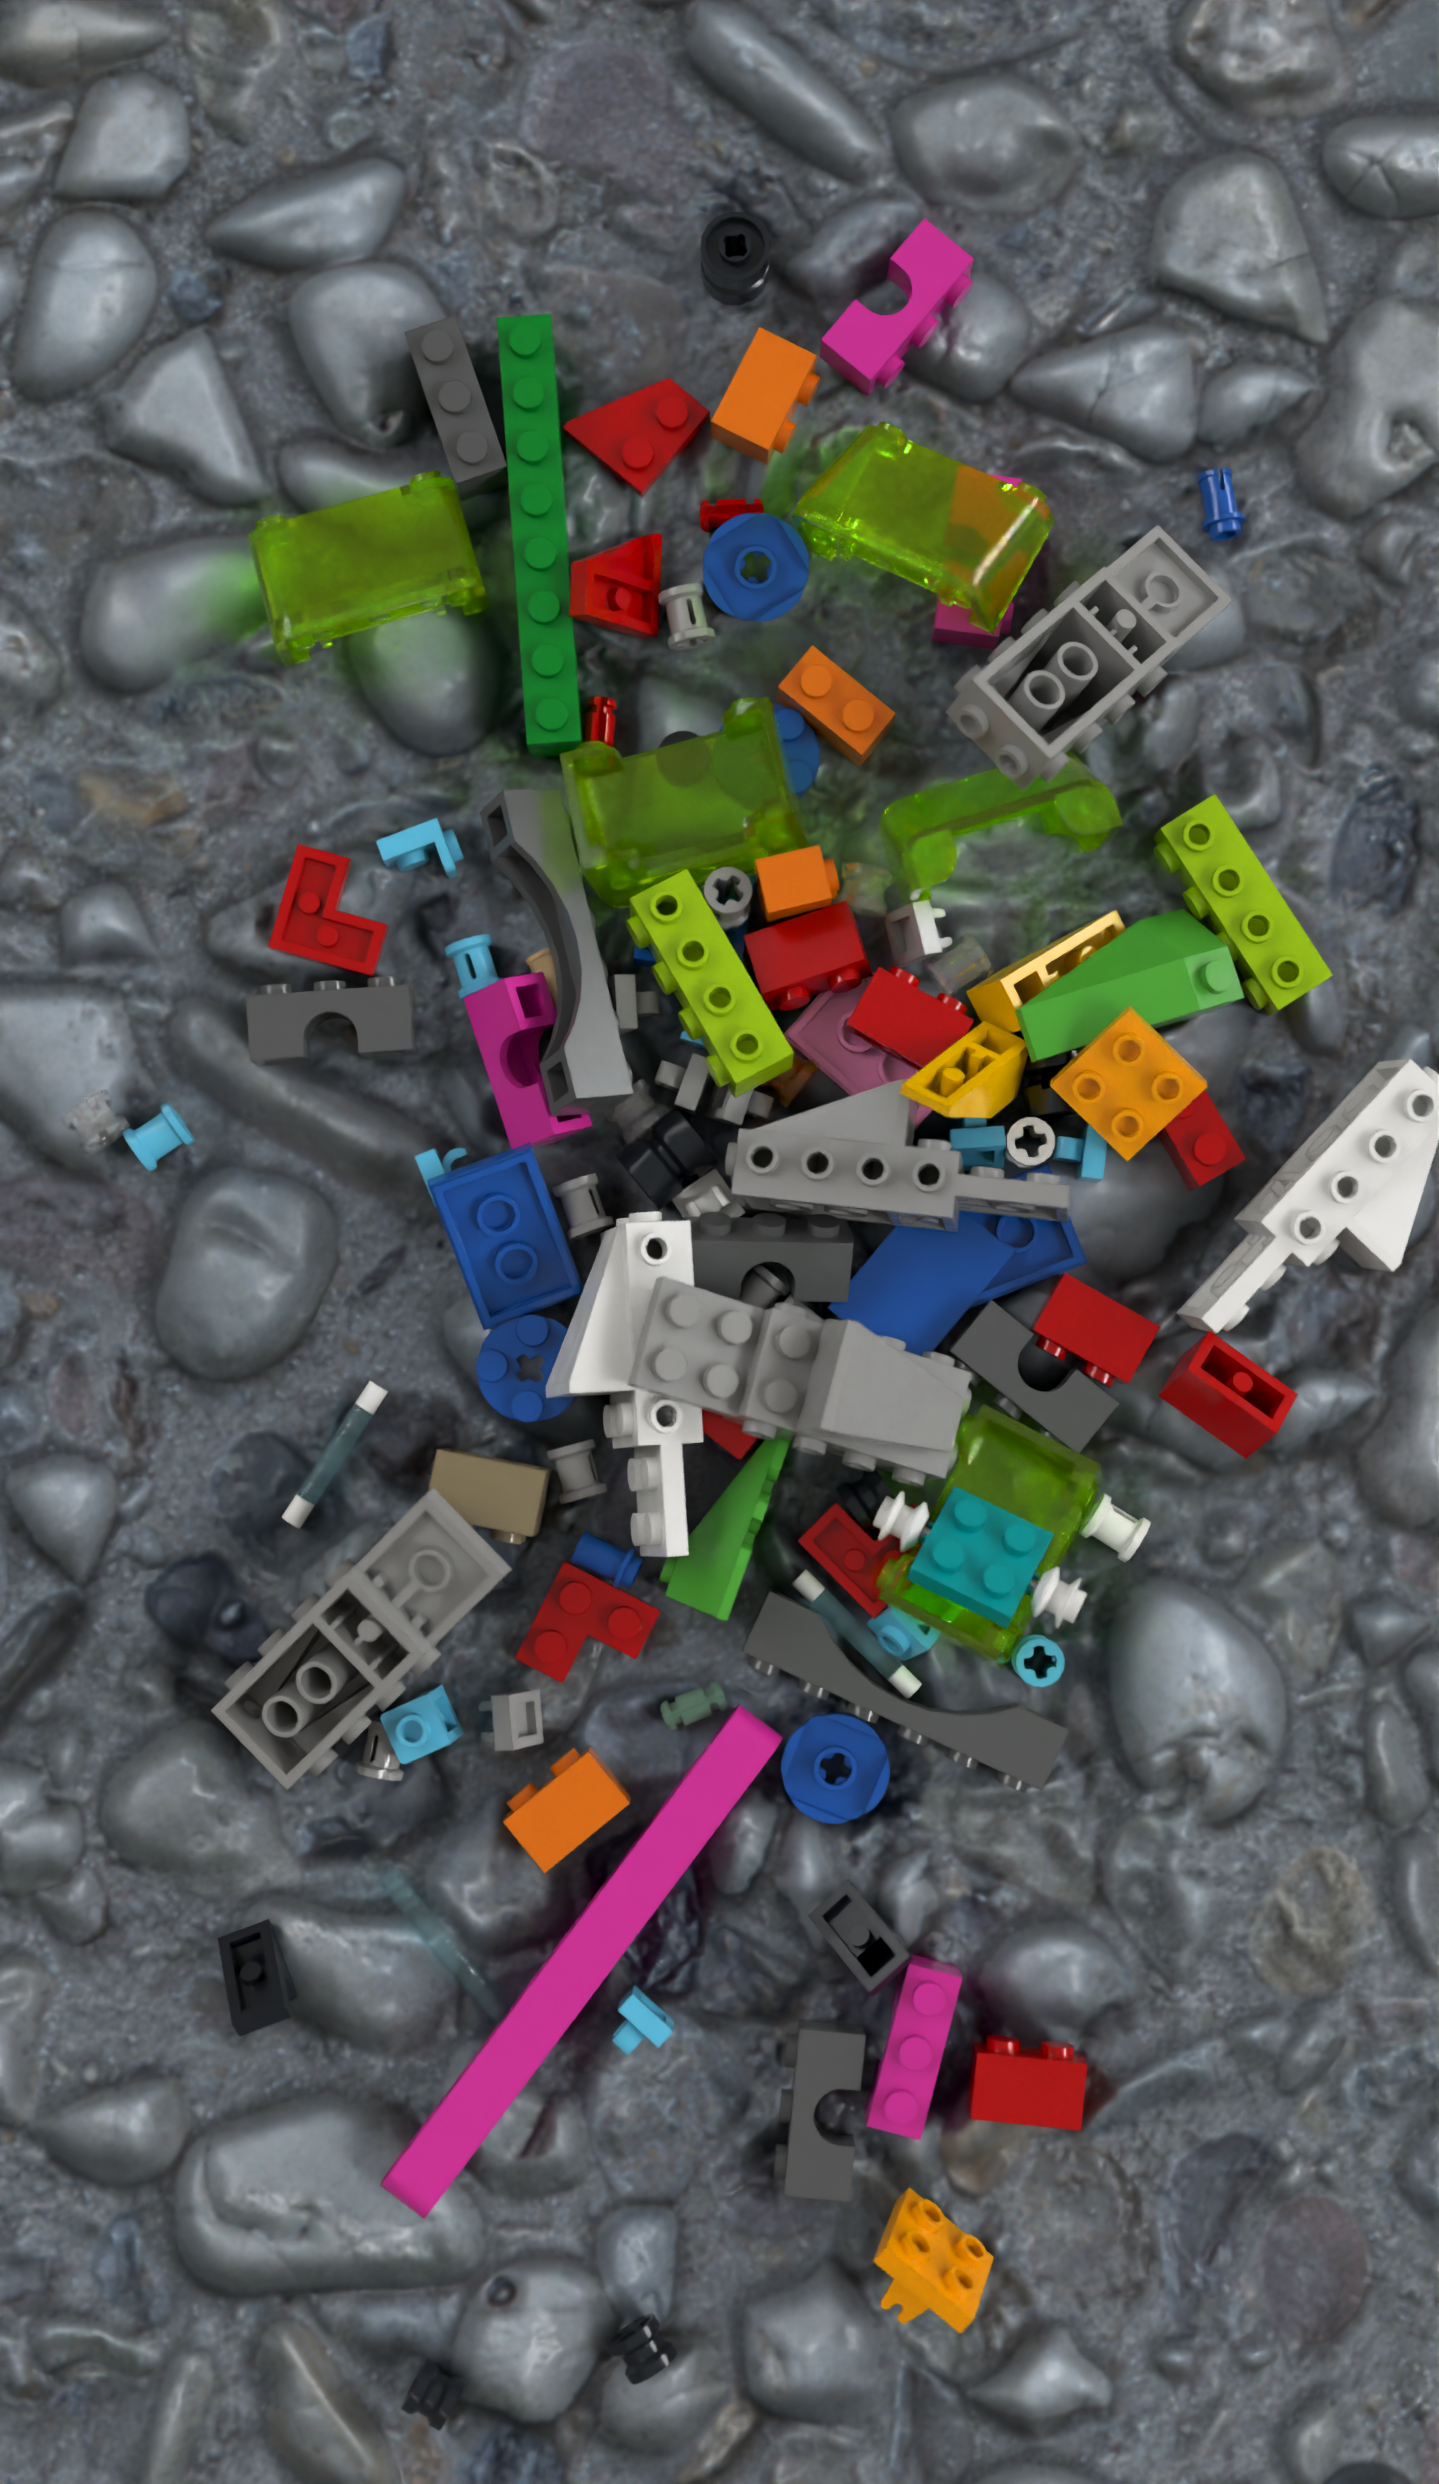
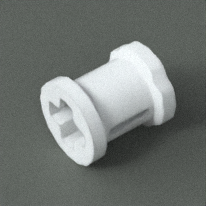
M1026 1117L1018 1120L1005 1135V1158L1019 1169H1032L1039 1166L1051 1156L1055 1147V1136L1052 1128L1045 1121L1037 1117ZM1023 1130H1029L1031 1138H1040L1042 1145L1034 1150L1033 1157H1028L1026 1149H1017L1015 1146V1141L1023 1136Z
M1103 1493L1089 1511L1078 1534L1085 1538L1092 1535L1118 1552V1559L1126 1562L1138 1549L1148 1532L1151 1522L1145 1518L1135 1519L1111 1504L1112 1497Z

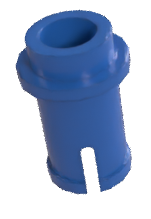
M1217 468L1205 471L1197 477L1206 520L1202 523V530L1205 533H1209L1210 540L1215 542L1226 541L1239 536L1242 533L1241 525L1245 522L1244 515L1237 510L1231 479L1232 472L1228 468L1220 470V477H1218Z
M585 1531L574 1550L571 1563L579 1564L614 1581L613 1587L619 1589L621 1585L631 1589L641 1570L644 1559L636 1556L637 1550L630 1548L627 1552Z

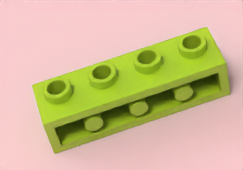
M1216 794L1208 797L1158 830L1153 837L1158 844L1153 848L1157 860L1169 875L1176 872L1187 889L1182 895L1192 914L1198 920L1205 917L1216 936L1228 946L1233 962L1245 979L1241 983L1242 990L1256 1010L1264 1008L1270 1017L1333 976Z
M688 869L629 898L631 918L625 921L628 931L640 950L648 947L657 964L652 966V971L662 991L666 995L674 992L683 1007V1010L678 1012V1016L686 1033L692 1041L700 1038L710 1054L704 1060L717 1086L720 1088L727 1084L734 1098H737L792 1069L794 1057L792 1048Z

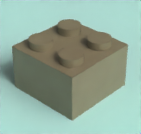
M442 1448L437 1449L429 1491L434 1488L471 1527L476 1525L491 1528L490 1539L522 1545V1542H525L526 1536L534 1537L540 1531L552 1469Z

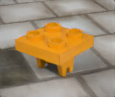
M1129 1005L1050 1080V1087L1128 1161L1207 1088V1081Z
M909 2187L896 2200L873 2259L875 2264L893 2278L882 2297L880 2305L883 2309L887 2310L894 2304H900L902 2308L897 2319L901 2324H906L926 2310L931 2309L956 2331L961 2333L975 2318L994 2257L986 2251L984 2245L976 2237L964 2233L947 2219L935 2203L928 2199H923Z

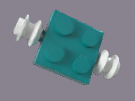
M954 1486L935 1523L930 1521L928 1527L926 1525L929 1520V1511L926 1502L913 1509L905 1505L904 1491L899 1493L896 1500L889 1496H886L873 1522V1526L881 1529L878 1541H882L891 1534L900 1539L901 1552L916 1546L920 1537V1543L923 1544L910 1567L907 1580L1005 1628H1008L1024 1595L1031 1596L1032 1592L1034 1594L1030 1605L1033 1617H1037L1046 1610L1055 1615V1628L1057 1629L1063 1619L1074 1623L1087 1596V1593L1078 1589L1082 1578L1079 1577L1069 1585L1060 1580L1059 1567L1056 1566L1045 1572L1040 1582H1037L1040 1574L1036 1573L1050 1546L1054 1536L1053 1533Z

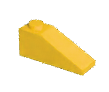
M1117 910L1104 914L1003 968L967 990L966 993L981 1023L986 1021L1009 1033L1021 1030L1015 1012L1016 1009L1054 981L1066 975L1085 961L1088 956L1108 944L1126 929Z
M983 1021L905 1081L901 1086L900 1094L946 1117L992 1118L1018 1095L1028 1056L1025 1040Z

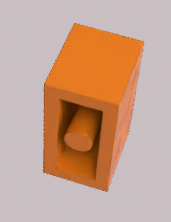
M759 327L711 420V438L767 466L775 451L784 454L797 427V424L791 422L799 404L808 407L819 386L821 377L815 375L817 355Z
M813 645L778 686L777 701L785 708L797 710L813 731L857 767L863 764L893 727L896 713Z
M820 845L755 860V884L766 928L831 906L832 899L838 898L837 890L840 888L834 860L832 857L823 859Z
M591 1746L581 1754L573 1747L549 1767L554 1776L544 1785L537 1789L530 1782L507 1801V1805L512 1811L506 1815L503 1823L544 1873L630 1804L631 1795Z

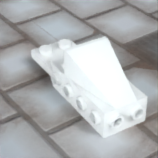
M1411 1059L1378 1062L1234 1218L1249 1233L1248 1236L1177 1311V1314L1192 1328L1212 1333H1218L1222 1328L1225 1331H1229L1247 1314L1249 1307L1245 1303L1259 1288L1263 1291L1269 1289L1281 1278L1286 1271L1284 1264L1309 1267L1312 1263L1316 1266L1320 1265L1332 1255L1338 1245L1362 1268L1394 1272L1401 1264L1439 1141V1074L1429 1067H1424L1422 1070Z
M662 1212L631 1213L629 1218L616 1219V1227L600 1233L601 1246L548 1379L546 1398L610 1395V1405H605L603 1411L605 1435L607 1438H612L613 1449L634 1448V1458L629 1459L627 1467L630 1490L637 1493L638 1513H633L631 1516L634 1546H640V1556H687L689 1553L682 1445L703 1442L702 1409L627 1385L656 1278L666 1277L694 1286L690 1220L662 1221Z

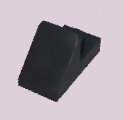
M849 1879L808 1915L872 1996L877 1994L914 1960L903 1938L883 1920L862 1892Z
M267 1919L219 1937L218 1944L231 2022L239 2037L291 2018L289 2001L297 1998V1993L270 1920Z

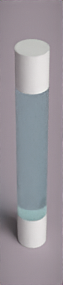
M371 1380L368 1382L282 1515L285 1521L300 1529L388 1393L387 1390Z
M807 1569L791 1583L906 1699L910 1698L920 1688L922 1683L894 1655L885 1651L877 1639Z

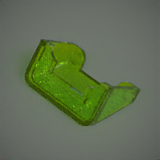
M879 422L878 426H865L803 494L790 516L791 521L810 552L830 561L833 560L836 553L840 558L847 561L853 555L935 592L940 602L946 606L951 607L955 603L961 608L971 609L972 613L968 618L969 624L991 634L996 630L1055 523L1051 510L1045 504L1047 500L1046 495L1036 487L1023 482H1019L1017 487L908 440L907 436L900 429L886 422Z
M428 471L412 477L409 485L286 519L284 515H273L255 523L256 530L248 535V543L274 647L286 667L311 660L309 648L315 646L317 641H320L323 649L334 646L332 639L435 610L437 617L447 614L445 604H450L452 607L462 605L465 616L491 609L452 478L441 477L439 471Z
M769 696L762 698L746 697L732 703L730 709L721 717L723 730L625 758H622L614 747L607 746L601 741L585 742L577 746L575 750L560 754L581 871L603 903L612 907H629V898L685 869H688L698 888L704 887L707 877L713 871L722 867H734L749 875L755 871L756 859L810 847L775 709Z
M1068 751L1066 755L1071 759L1070 762L1049 783H1046L1039 777L1025 791H1022L1010 778L1002 774L997 767L893 801L882 812L878 827L880 839L902 907L917 901L930 900L931 902L930 888L946 881L954 872L957 862L954 840L1038 813L1041 814L1048 838L1057 835L1071 838L1079 845L1082 855L1107 848L1123 825L1114 796L1110 789L1079 757Z
M983 1404L977 1416L969 1413L965 1417L956 1434L955 1442L961 1446L959 1452L960 1460L934 1506L926 1527H928L930 1521L935 1523L954 1486L959 1487L1054 1534L1050 1546L1036 1573L1040 1574L1037 1582H1040L1045 1572L1056 1566L1059 1567L1100 1490L1103 1481L1102 1467L1099 1463ZM921 1537L909 1554L905 1553L899 1561L892 1557L887 1561L876 1583V1587L882 1590L878 1597L880 1602L999 1671L1003 1670L1033 1617L1030 1601L1034 1592H1032L1031 1596L1024 1595L1008 1628H1005L907 1580L910 1567L923 1545L920 1543Z

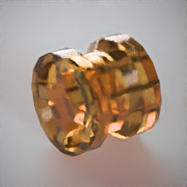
M788 1040L787 1042L794 1052L792 1069L760 1085L761 1088L769 1087L776 1092L778 1102L786 1108L800 1094L820 1067L812 1059L803 1060L798 1056L795 1045Z

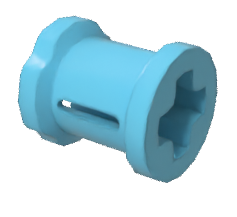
M490 934L462 939L444 948L446 956L453 958L462 986V989L458 991L461 1001H464L463 998L503 979V977L497 976L489 951V946L492 944Z
M169 1102L161 1105V1112L136 1130L128 1128L122 1132L132 1151L150 1172L157 1168V1161L177 1146L183 1143L189 1146L195 1142L189 1128Z
M1031 1634L1024 1636L1011 1653L1013 1670L1019 1674L1024 1682L1032 1686L1045 1687L1052 1685L1060 1678L1064 1671L1065 1659L1062 1650L1055 1642L1043 1635ZM1039 1646L1044 1654L1051 1656V1662L1042 1664V1673L1036 1675L1030 1666L1024 1665V1658L1032 1657L1034 1653L1033 1648Z

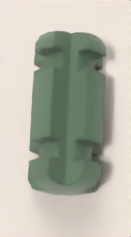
M718 1682L710 1683L711 1688L706 1690L702 1686L676 1696L673 1703L669 1704L667 1700L664 1701L660 1706V1710L668 1729L676 1730L679 1723L684 1722L686 1726L712 1716L713 1710L718 1708L721 1712L727 1708V1699L722 1686Z

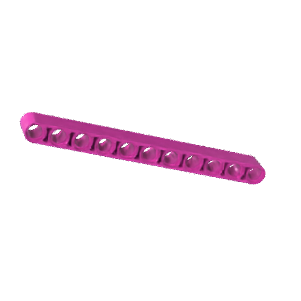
M739 1704L733 1710L382 2179L381 2187L423 2219L429 2214L767 1763L782 1741L783 1736Z

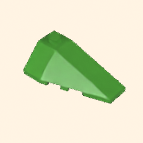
M1180 909L1133 923L1122 931L1119 936L1088 956L1085 961L1054 981L1016 1009L1015 1012L1031 1062L1033 1063L1085 1048L1129 1005L1155 1029L1212 1013L1245 997L1228 946L1185 909Z
M775 1436L774 1440L764 1439L688 1536L689 1555L667 1557L659 1578L660 1581L669 1583L665 1596L721 1620H728L752 1553V1543L763 1521L771 1497V1490L778 1478L791 1440Z

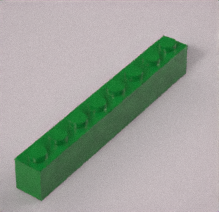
M551 314L497 318L527 747L531 758L583 754L574 618L569 617L571 566Z

